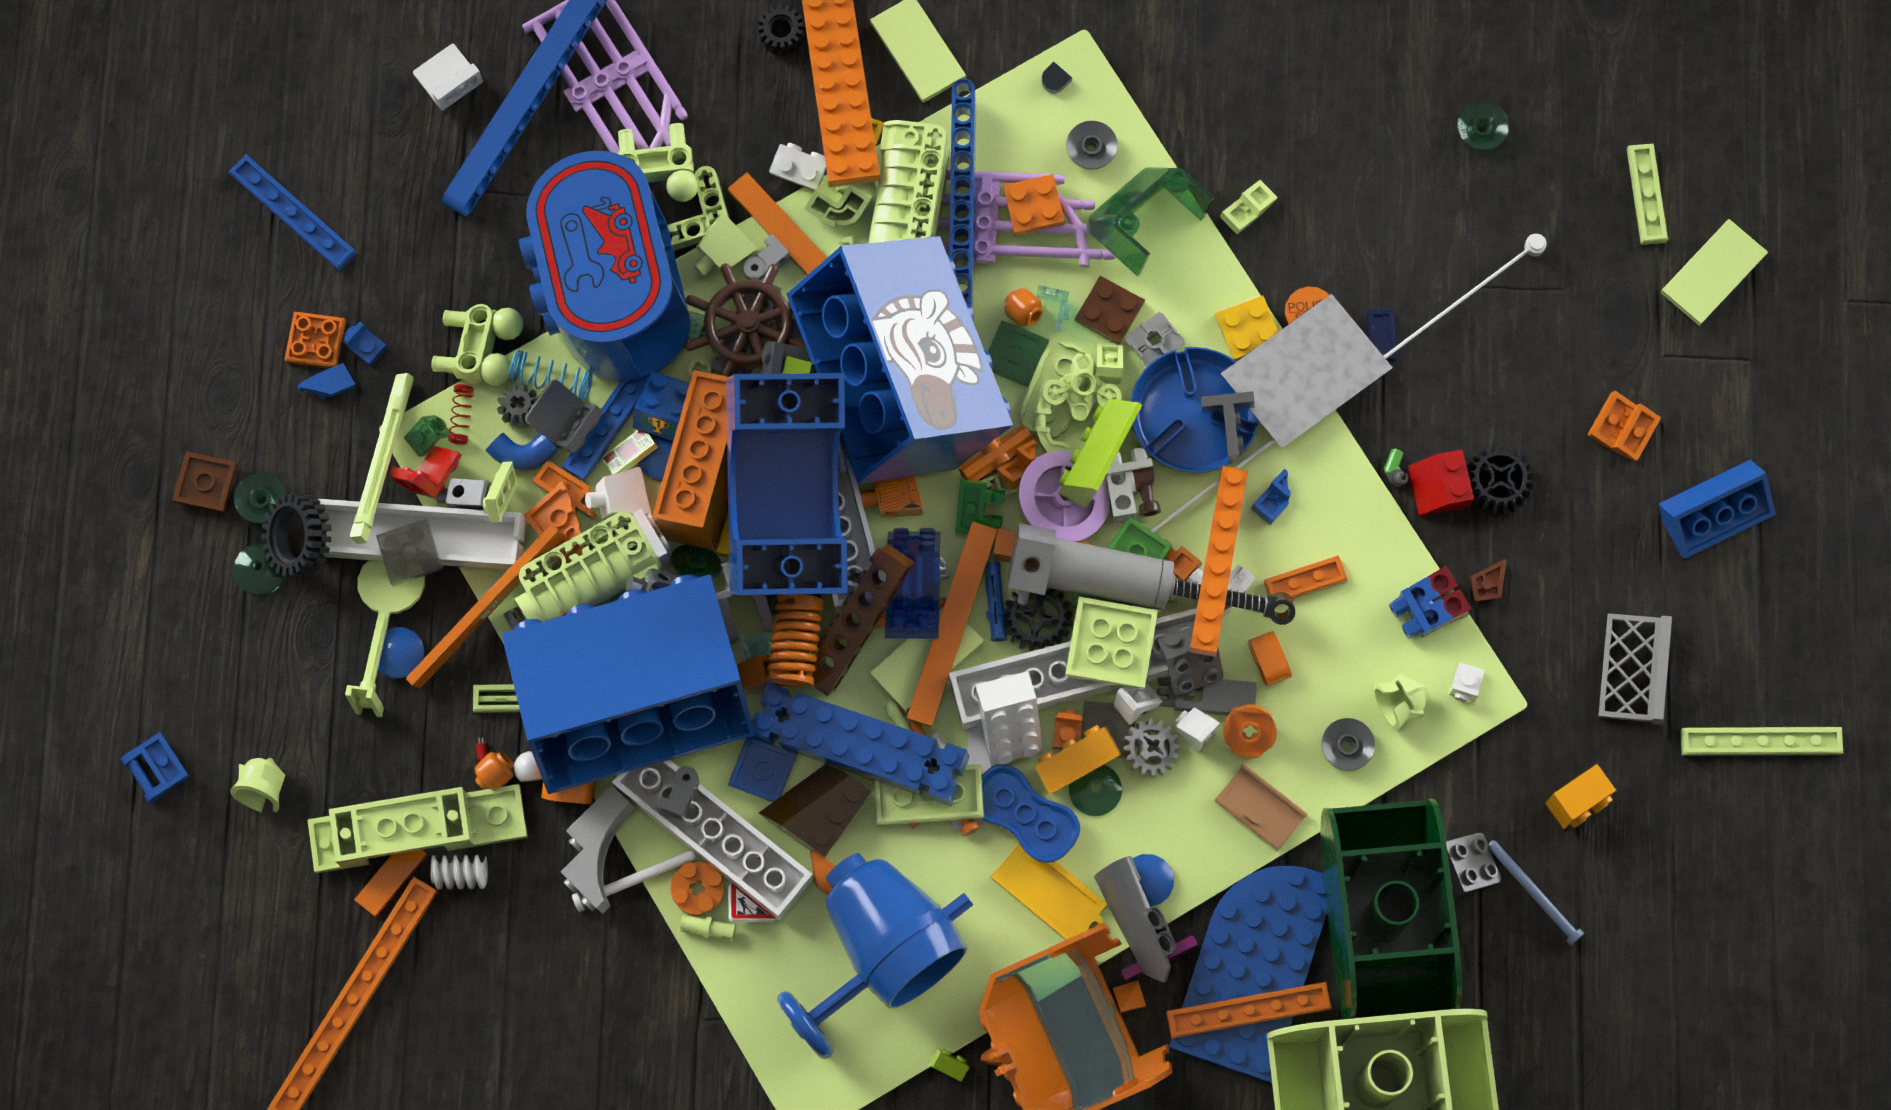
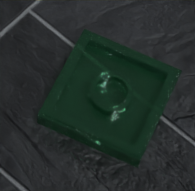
M1002 320L988 350L992 359V372L1029 387L1040 358L1049 344V339Z

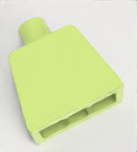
M722 213L716 218L697 245L696 249L703 256L694 264V267L703 276L713 267L722 273L720 270L722 264L727 263L732 267L754 252L757 247Z

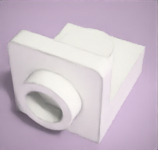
M1459 662L1449 694L1454 695V698L1460 702H1475L1479 695V688L1485 670Z

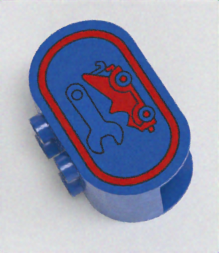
M608 151L582 152L568 156L555 163L538 179L531 191L526 210L531 236L519 239L527 269L532 268L536 284L530 285V293L538 316L543 315L549 335L561 333L576 360L586 370H592L594 375L611 381H635L649 377L652 371L658 373L670 365L685 348V343L690 336L691 319L668 225L649 187L646 176L641 168L629 158Z

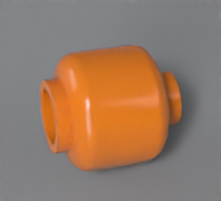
M1026 288L1011 291L1007 295L1004 307L1005 313L1019 326H1032L1040 320L1043 314L1042 301Z
M490 752L475 766V774L477 775L475 781L483 790H498L513 778L514 763L502 752Z

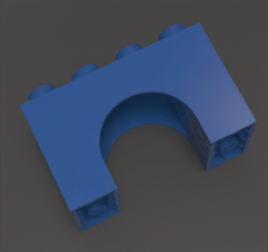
M844 373L732 375L726 380L730 593L735 595L848 593L847 538L842 537L838 502L839 439L841 430L845 428Z

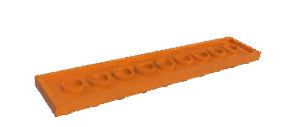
M802 0L829 187L880 181L853 0Z

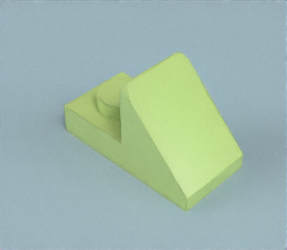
M1097 343L1096 376L1104 383L1120 384L1123 375V345Z

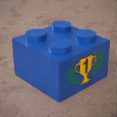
M652 371L634 408L633 428L674 441L690 383Z

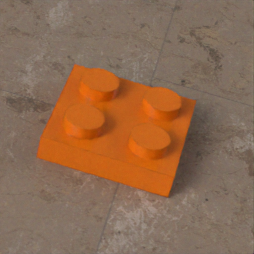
M1053 174L1003 185L1015 236L1065 225Z

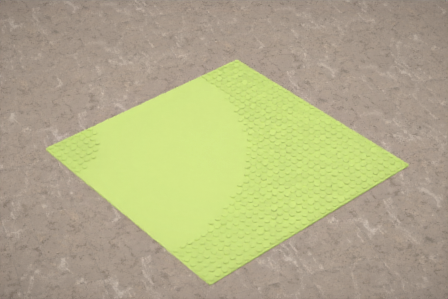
M1087 30L1079 31L975 90V171L1065 176L1064 184L1056 185L1060 195L1065 199L1095 201L1094 210H1074L1081 223L1109 226L1108 235H1086L1088 249L1115 251V259H1090V267L1088 268L1080 267L1079 259L995 255V263L974 262V325L983 349L990 354L992 359V372L1001 395L1010 405V418L1013 423L1012 427L997 438L1001 439L1022 425L1020 421L1021 404L1040 358L1047 348L1060 342H1071L1079 345L1093 359L1094 374H1096L1097 343L1116 344L1075 322L1076 315L1099 276L1145 299L1143 307L1126 336L1138 328L1143 321L1145 323L1160 311L1175 328L1177 334L1179 333L1184 339L1183 342L1185 344L1176 350L1177 353L1185 351L1186 347H1201L1216 350L1232 358L1216 321L1215 313L1258 298L1261 295ZM1053 62L1071 77L1059 89L1048 88L1042 80L1044 71ZM952 104L919 122L936 124L945 129L947 144L950 148L948 170H951ZM961 115L958 120L967 121L970 116ZM1099 121L1109 126L1115 133L1118 144L1117 152L1114 159L1105 167L1095 170L1084 169L1070 159L1066 148L1067 138L1070 131L1079 123ZM934 132L933 136H929L932 139H942V137H939L938 132ZM908 135V136H907V137H910V138H915L914 135ZM961 139L957 144L966 145L970 141L968 139ZM881 144L876 146L879 172L882 165ZM1090 145L1087 147V150L1093 152L1096 150V147ZM936 158L935 164H938L939 160ZM960 163L957 168L964 170L969 167V164ZM946 180L944 194H950V180ZM874 181V182H875V185H876V187H877V189H878V183H879V181ZM1000 183L999 196L1005 197L1003 185L1011 183ZM803 187L776 202V204L828 258L835 251L839 243L850 235L853 236L854 244L869 242L877 189L865 211L854 224L836 225L835 227L823 222L804 209L815 192L809 188ZM960 187L956 192L965 194L969 189L967 187ZM942 204L940 218L950 219V205ZM1008 207L998 208V221H1011ZM960 211L956 217L965 218L969 213ZM1063 213L1065 223L1070 224ZM753 217L736 225L757 247L754 252L731 267L736 281L747 280L743 268L744 263L747 259L756 257L766 248L764 240L769 237L767 232ZM938 228L937 236H940L942 243H949L950 229ZM997 231L996 245L1078 248L1075 234L1030 232L1015 236L1012 231ZM961 235L955 241L963 243L968 240V237ZM695 248L676 259L685 298L693 295L710 302L712 297L727 284L722 273L715 267L705 276L695 269L694 264L703 256ZM790 259L778 269L773 285L781 288L782 296L789 303L786 294L807 275ZM959 260L955 265L957 267H964L968 262L966 260ZM964 284L959 285L961 292L968 288ZM1026 288L1042 301L1043 314L1036 324L1022 327L1006 315L1004 308L1006 304L1005 299L1011 291ZM732 298L722 306V308L729 311L737 312ZM687 304L691 319V331L688 339L690 341L705 335V311ZM762 306L759 314L764 313L766 311V308L764 306ZM1270 310V313L1279 332L1282 330V327L1280 326L1277 319ZM716 316L715 331L731 325V322ZM773 320L774 323L772 328L780 331L777 325L775 324V320ZM546 332L505 355L512 363L513 357L518 350L523 351V353L527 352L523 367L524 383L531 377L535 369L537 357L540 355L541 358L536 375L537 387L545 380L552 359L554 363L550 374V381L553 379L560 380L564 364L567 363L563 385L569 390L575 380L577 369L580 367L581 370L576 388V395L578 397L580 384L587 370L576 360L561 333L550 336ZM1156 335L1149 342L1154 346L1160 343L1161 339ZM765 336L761 340L763 347L766 345V341L776 342ZM1124 337L1120 344L1123 345V375L1121 383L1113 385H1116L1121 391L1122 401H1130L1135 383L1146 366L1128 345ZM709 345L693 351H687L684 348L681 354L664 368L660 374L690 383L689 363L696 358H703L712 366L716 355ZM701 365L696 367V371L704 372L707 370V368L702 369ZM761 367L752 369L751 374H760L762 372ZM520 374L515 382H510L509 380L500 386H493L485 381L471 385L461 380L404 412L392 452L401 469L406 466L416 472L431 447L437 446L458 451L462 454L457 468L450 474L444 487H449V482L452 478L488 480L492 484L495 479V473L499 471L501 464L485 451L487 447L503 432L519 445L530 443L539 434L527 422L525 428H522L520 422H518L515 428L511 427L510 421L504 423L501 419L503 415L498 414L497 408L501 406L497 399L498 397H505L504 389L510 392L513 391V384L517 385L518 390L521 389L523 384L521 383ZM593 374L591 388L584 403L595 404L602 408L620 381L603 379ZM533 376L530 383L527 384L528 391L534 389L538 398L546 388L547 381L542 388L537 390L534 386ZM457 384L470 385L474 388V392L468 394L472 395V398L461 396L454 399L459 404L472 406L471 408L461 406L453 409L457 414L471 416L470 418L455 417L452 419L456 424L470 426L469 428L454 427L451 429L455 434L469 436L467 444H454L448 441V436L451 435L449 428L455 426L450 421V418L456 416L451 409L457 405L452 401L453 397L458 395L453 391L454 386ZM517 403L515 404V408L519 407L520 409H522L524 405H519ZM1095 403L1093 404L1085 420L1075 421L1072 419L1068 429L1059 437L1054 438L1053 441L1067 443L1071 446L1072 452L1076 448L1082 449L1085 442L1081 438L1088 426L1093 428L1096 421L1092 417L1098 406ZM1336 410L1285 447L1281 448L1275 441L1239 468L1248 470L1231 572L1237 565H1240L1250 571L1256 578L1246 593L1250 594L1252 592L1253 595L1267 596L1268 593L1264 579L1338 555L1348 579L1347 582L1293 599L1296 610L1295 617L1286 625L1274 623L1271 618L1263 617L1261 612H1251V610L1246 609L1244 611L1241 608L1237 610L1236 607H1232L1230 613L1223 616L1218 642L1224 675L1222 679L1257 682L1255 705L1270 711L1276 723L1277 737L1272 748H1269L1263 755L1257 758L1237 756L1224 740L1223 725L1227 716L1206 714L1215 719L1219 726L1216 735L1198 753L1178 735L1174 744L1180 745L1181 748L1174 752L1179 755L1177 761H1172L1174 767L1171 770L1165 768L1166 773L1163 776L1158 771H1156V776L1150 778L1149 772L1139 776L1140 769L1136 768L1131 771L1130 768L1133 763L1131 761L1124 762L1128 753L1121 751L1124 746L1128 745L1123 742L1125 736H1131L1128 730L1131 727L1137 729L1136 724L1139 721H1142L1146 726L1147 720L1152 719L1153 725H1156L1161 720L1163 721L1162 728L1166 729L1168 726H1171L1169 734L1171 736L1177 735L1174 732L1178 725L1175 720L1182 712L1174 711V707L1158 706L1156 709L1148 710L1146 714H1141L1133 724L1129 725L1114 707L1117 691L1119 690L1117 689L1038 710L1044 752L1038 753L1031 758L1023 757L1005 764L1019 769L1040 796L1063 804L1075 813L1080 822L1079 837L1071 850L1056 862L1105 902L1106 900L1094 878L1096 873L1111 863L1127 856H1132L1133 858L1141 854H1154L1166 861L1174 875V887L1169 898L1161 904L1153 906L1162 912L1167 924L1244 877L1254 873L1320 833L1323 808L1364 806L1527 707L1526 700L1470 615L1457 619L1423 638L1421 634L1410 639L1406 637L1402 630V625L1412 620L1410 615L1406 612L1396 618L1389 605L1399 597L1402 590L1438 571L1439 567ZM634 412L605 454L637 431V429L633 428ZM1260 421L1256 428L1254 439L1246 451L1239 457V461H1234L1227 467L1234 468L1273 439ZM1132 426L1118 451L1121 454L1122 463L1132 462L1130 451L1142 448ZM1033 437L1037 443V458L1046 452L1043 450L1038 439ZM559 450L549 461L563 469L562 465L571 452ZM1146 451L1148 459L1152 458L1151 455ZM602 458L588 479L583 482L594 492H596V484L602 478L613 475ZM1152 458L1155 473L1154 485L1152 487L1154 501L1159 502L1161 512L1154 516L1142 517L1139 510L1140 504L1143 503L1140 491L1133 492L1137 511L1136 521L1149 530L1153 529L1220 478L1221 469L1203 474L1182 473L1169 469ZM638 463L631 469L639 467ZM543 465L526 471L514 470L517 487L505 512H517L524 515L548 494V492L533 483V479ZM958 468L915 475L923 507V515L880 517L878 505L864 508L875 550L891 545L914 562L923 556L939 552L952 574L917 595L899 599L897 594H895L883 615L941 597L947 599L968 536L965 533L955 532L960 481L963 479ZM1286 469L1288 471V489L1291 492L1289 505L1270 525L1255 513L1251 507L1269 488L1271 482ZM642 471L652 516L662 481H655ZM993 472L985 478L996 475L997 473ZM1001 480L1000 486L1004 490L1012 489L1009 485H1007L1004 481ZM873 482L857 484L859 492L874 490ZM993 482V489L990 490L997 489L996 482ZM1219 484L1154 532L1161 538L1168 540L1173 545L1172 547L1175 551L1182 545L1202 562V566L1199 568L1202 571L1205 565ZM416 494L423 506L450 508L446 503L437 502L436 498ZM1018 494L1005 498L1003 505L990 504L985 506V516H1003L1000 529L1017 531L1019 523L1030 525L1022 513ZM600 507L591 508L598 515L595 520L582 514L577 509L576 513L583 532L604 521ZM1109 507L1108 515L1102 526L1093 535L1081 540V542L1107 548L1124 522L1113 524L1111 507ZM727 510V514H726V517H725V521H724V525H723V528H722V532H723V529H724V526H725V522H726V519H727V516H728V510ZM528 521L526 523L525 541L519 542L524 547L523 553L540 537ZM657 527V529H658V531H659V533H660V534L657 535V536H658V537H661L663 534L661 533L660 529ZM598 531L594 535V538L604 533L605 531ZM996 537L987 562L997 561L994 560ZM667 541L672 555L676 550L686 549V547H690L691 554V547L695 549H703L704 552L708 551L719 560L717 562L721 563L729 560V555H726V557L719 556L717 550ZM695 549L694 561L689 559L686 562L685 560L682 566L684 569H681L685 570V573L700 577L706 572H717L707 571L706 569L708 568L702 562L700 563V560L699 562L695 561ZM556 557L550 558V559L548 560L547 564L551 563L552 561L556 560L557 558H556ZM998 561L1000 562L1004 609H1010L1005 605V601L1007 599L1015 601L1011 594L1013 591L1019 594V590L1008 588L1010 563ZM673 565L663 570L682 575L673 567ZM458 566L478 601L507 571L503 569ZM561 566L555 567L553 570H557ZM720 567V573H708L719 574L716 578L712 579L715 592L725 589V586H727L722 567ZM879 570L878 575L881 574L883 581L886 582L887 576L885 572ZM985 570L967 621L971 628L984 640V643L952 672L1029 652L1030 645L1026 644L1025 648L1020 650V640L1015 644L1011 643V638L1014 634L1007 635L1008 639L1005 641H991L990 622L986 618L988 601ZM851 576L853 583L857 581L856 576ZM993 579L994 597H996V596H995V585H994V579ZM521 583L488 616L502 642L501 634L512 631L503 614L509 610L513 612V608L519 607L515 598L526 593ZM625 589L597 606L618 601L619 597L628 591ZM1055 589L1054 593L1056 596L1062 592L1064 597L1060 602L1069 601L1070 603L1077 594ZM821 594L824 600L823 610L820 612L822 621L815 623L821 629L820 632L814 633L819 636V641L824 636V629H832L830 623L836 615L831 594ZM731 595L733 600L728 601L740 638L735 643L730 644L736 666L738 663L757 655H771L772 653L769 649L773 644L771 636L774 633L772 630H764L753 595ZM765 595L766 601H767V604H768V607H769V610H770V613H771V616H772V619H773V617H774L775 615H774L773 610H772V608H771V606H770V603H769V601H768V598H767V596ZM1178 596L1177 602L1167 601L1164 611L1158 610L1157 618L1197 608L1198 600L1196 602V599L1189 600L1186 597L1182 599L1181 596ZM1037 599L1028 601L1026 605H1021L1018 610L1022 611L1023 609L1032 608ZM1044 601V609L1052 613L1054 617H1059L1054 606ZM1070 604L1065 610H1072L1073 616L1066 619L1073 621L1076 617L1077 608ZM1280 604L1275 608V611L1283 613L1288 609V606ZM1133 605V606H1135V607L1153 609V608H1148V607ZM1038 607L1037 614L1033 617V622H1035L1034 629L1037 628V623L1042 619L1040 607ZM940 609L874 629L837 690L829 696H826L815 687H781L787 688L793 698H795L798 692L893 724L884 706L894 700L870 675V672ZM520 610V613H521V615H522V617H523V619H524V621H525L526 619H525L523 613H522L521 610ZM852 613L853 622L855 624L860 623L859 616ZM1016 619L1018 627L1024 633L1030 635V626L1021 622V619ZM1052 625V627L1042 628L1038 637L1050 634L1057 626ZM1065 627L1070 633L1068 637L1060 635L1063 643L1071 641L1073 627ZM1274 631L1289 664L1292 677L1266 687L1251 654L1248 640ZM846 638L839 640L843 646H847ZM826 656L827 665L834 667L833 660ZM1459 662L1485 670L1479 688V695L1475 702H1460L1454 698V695L1449 694ZM1402 673L1404 677H1410L1426 687L1424 716L1409 719L1399 730H1395L1388 723L1379 708L1374 695L1373 684L1390 682ZM948 678L932 728L924 725L921 726L928 737L933 738L932 735L938 733L944 748L946 743L968 751V729H962ZM1158 679L1147 681L1156 694L1159 688L1168 689V686L1158 685ZM743 690L752 720L756 712L763 713L764 708L760 700L764 690ZM1195 691V698L1184 696V700L1202 702L1203 691ZM1159 696L1160 699H1167V696ZM899 706L903 716L905 717L910 727V721L907 720L909 710L905 713V711ZM1069 709L1077 711L1078 715H1083L1080 740L1086 737L1085 731L1096 725L1100 729L1107 727L1122 755L1050 795L1034 766L1040 764L1038 758L1052 751L1053 755L1062 751L1060 749H1052L1056 713H1062V710ZM785 715V717H781L780 721L784 723V719L788 721L790 717ZM1343 718H1353L1363 722L1371 730L1375 740V750L1370 761L1362 768L1354 771H1344L1335 768L1326 760L1322 752L1321 742L1325 730L1331 723ZM1249 725L1242 732H1246L1247 737H1252V734L1257 733L1258 730ZM1146 732L1148 735H1157L1153 732ZM746 738L670 759L679 768L689 766L695 769L700 785L813 874L812 859L810 858L811 851L758 814L772 802L728 786ZM775 739L773 745L782 748L778 740ZM1164 741V750L1168 752L1167 744ZM1349 742L1342 744L1344 750L1349 751L1352 749V745ZM1134 744L1135 753L1138 756V747ZM1151 744L1147 748L1150 753L1154 750V745ZM797 754L782 795L826 763ZM1153 761L1145 762L1149 765H1156ZM1242 764L1253 770L1307 813V817L1301 821L1278 851L1214 801L1240 770ZM832 766L850 775L871 790V793L826 855V860L836 866L847 857L856 853H860L866 862L874 859L886 860L938 903L942 909L963 893L967 895L973 906L953 921L967 947L966 954L934 986L917 998L895 1009L888 1008L867 987L818 1025L833 1048L832 1055L827 1059L820 1058L808 1043L797 1034L791 1025V1021L777 1001L778 995L781 992L788 991L810 1012L858 975L826 909L827 895L815 886V882L812 881L780 921L776 919L775 922H750L749 924L746 922L736 924V922L729 920L728 885L730 881L722 874L725 886L724 898L715 910L702 916H692L684 913L673 901L671 881L676 871L682 865L645 880L643 883L775 1109L860 1110L930 1068L929 1061L937 1048L941 1050L945 1048L953 1054L988 1033V1030H984L980 1023L979 1007L990 975L1065 941V939L990 878L994 871L999 868L1020 843L1009 830L988 823L980 825V828L975 832L963 836L960 830L955 831L953 829L952 821L924 822L914 829L909 824L878 826L876 823L875 784L870 778ZM618 775L595 781L593 794L595 801L613 786L612 782ZM623 796L636 810L626 819L615 835L637 872L687 851H692ZM695 853L696 858L694 859V861H691V862H695V861L705 862V861H704L701 857H699L696 853ZM697 882L696 885L692 884L690 887L695 896H698L699 892L704 893L705 888L702 887V882ZM1108 904L1100 916L1110 929V934L1108 935L1111 939L1118 938L1122 945L1095 956L1098 965L1129 948ZM683 914L702 919L711 917L717 922L736 924L734 941L715 937L706 939L700 934L681 932L680 923ZM1093 923L1089 929L1096 927V923ZM1066 952L1055 958H1052L1049 954L1016 969L1031 985L1038 1002L1082 976L1078 966Z

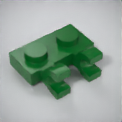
M961 479L955 532L968 534L972 522L1000 529L1003 516H985L984 509L985 502L1003 505L1005 490H987V482Z

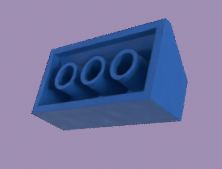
M1748 460L1659 503L1663 523L1684 559L1776 515L1766 472L1752 460Z

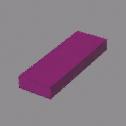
M1191 935L1175 943V952L1167 956L1168 961L1195 949L1198 944L1194 936ZM1137 962L1122 969L1120 976L1123 982L1126 983L1144 973Z

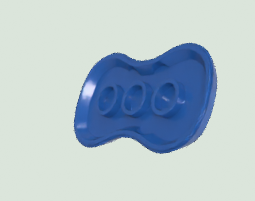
M1005 764L995 765L982 774L984 818H981L982 820L1009 830L1018 839L1024 851L1037 861L1045 863L1055 862L1071 850L1080 834V822L1070 808L1040 796L1032 788L1025 775L1013 766Z

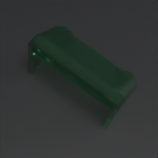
M1146 167L1089 216L1087 221L1089 233L1137 277L1141 274L1150 252L1133 238L1140 227L1139 219L1134 213L1162 188L1171 193L1200 221L1205 218L1214 199L1205 188L1183 169Z

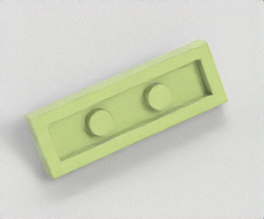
M513 461L502 462L499 471L495 473L492 485L489 486L487 496L483 499V509L485 513H488L490 523L501 522L517 487Z

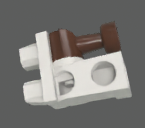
M1143 447L1130 451L1132 462L1122 463L1121 454L1118 452L1105 476L1109 489L1113 524L1125 522L1128 516L1136 520L1137 511L1133 492L1140 491L1143 503L1140 504L1139 510L1142 517L1154 516L1161 512L1159 502L1154 501L1152 487L1154 485L1155 473L1152 458L1148 459Z

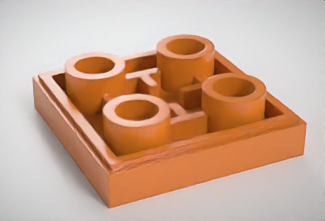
M294 312L285 362L328 369L337 366L346 324L345 318Z

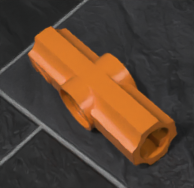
M1022 424L1001 439L996 438L980 450L979 454L958 467L963 479L980 481L993 472L997 473V468L1017 456V448L1033 440L1032 434Z

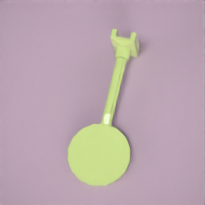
M369 560L363 565L358 576V592L362 601L371 610L379 613L364 679L360 683V687L347 685L345 696L356 714L361 715L363 708H372L377 717H382L384 707L375 692V680L391 614H398L411 608L420 599L425 588V573L420 564Z

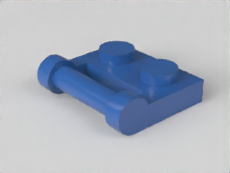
M161 732L121 758L124 766L129 767L146 793L144 797L148 803L157 801L163 794L190 777ZM142 756H144L161 783L156 787L153 786L137 761Z

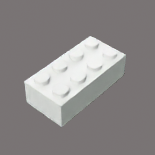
M1026 671L977 684L976 691L983 735L992 766L1008 764L1012 760L1023 757L1031 758L1038 753L1044 752L1037 698L1029 672Z

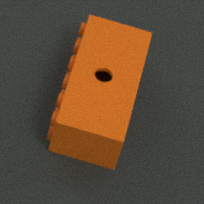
M693 370L652 515L653 520L667 541L717 550L728 510L726 380L730 377Z

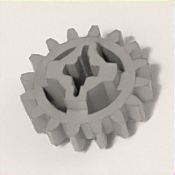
M1148 719L1146 726L1142 721H1139L1136 724L1137 729L1131 727L1128 730L1131 736L1123 738V742L1128 744L1121 749L1122 752L1128 753L1124 762L1131 761L1133 763L1130 768L1131 771L1139 768V776L1149 772L1150 778L1156 776V771L1163 776L1166 773L1165 768L1171 770L1174 767L1172 761L1179 759V755L1174 753L1181 748L1180 745L1174 744L1178 735L1171 736L1169 732L1172 727L1162 728L1163 721L1161 720L1156 725H1153L1152 719ZM1146 732H1153L1157 735H1148ZM1164 741L1167 744L1168 752L1164 750ZM1134 744L1138 747V756L1135 753ZM1152 744L1155 748L1150 753L1147 748ZM1153 761L1156 765H1149L1145 762Z

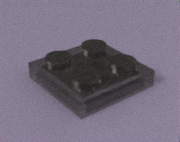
M426 518L376 535L392 586L443 569L431 528Z

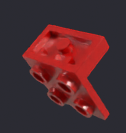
M432 446L416 472L406 466L403 469L392 466L387 476L409 492L435 499L444 489L445 482L450 474L457 468L462 454L458 451Z

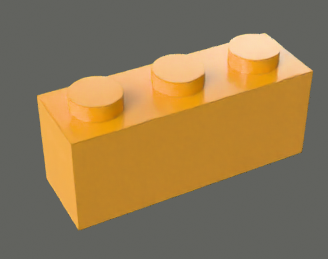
M1096 725L1084 732L1086 736L1084 739L1077 742L1073 738L1061 745L1063 749L1061 752L1053 755L1052 751L1038 758L1040 764L1034 767L1050 795L1122 755L1107 727L1100 729Z

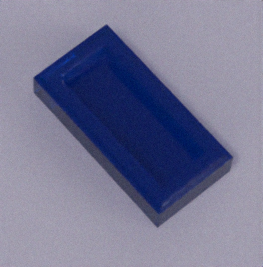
M1393 309L1367 310L1368 339L1384 356L1396 347ZM1396 352L1386 358V360L1396 361Z

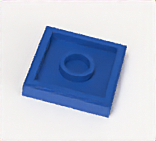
M747 737L728 786L774 802L782 795L797 754L754 737Z

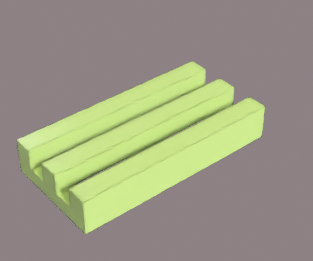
M514 684L473 686L474 713L520 712L519 705H479V702H518L517 696H479V692H515Z

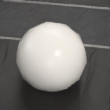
M532 751L524 752L517 757L514 763V773L520 782L542 779Z

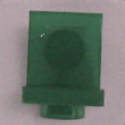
M436 415L421 417L405 435L404 439L419 457H423L441 438H448L451 433L443 419Z

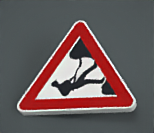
M730 882L728 885L729 920L731 922H736V924L740 922H746L747 924L750 922H775L776 918Z

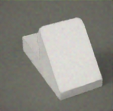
M1146 682L1144 690L1131 687L1120 688L1117 691L1114 707L1127 723L1131 725L1144 711L1156 709L1163 701Z

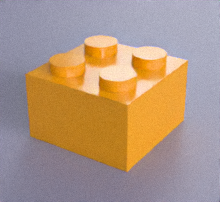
M1596 764L1553 793L1545 804L1563 829L1570 825L1574 829L1591 816L1590 811L1593 810L1596 814L1607 807L1613 801L1611 796L1616 789L1598 764Z

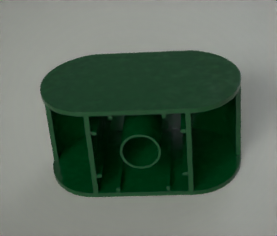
M1430 798L1420 801L1323 808L1320 829L1322 871L1335 982L1343 1020L1461 1009L1462 967L1446 837L1441 812L1436 800Z

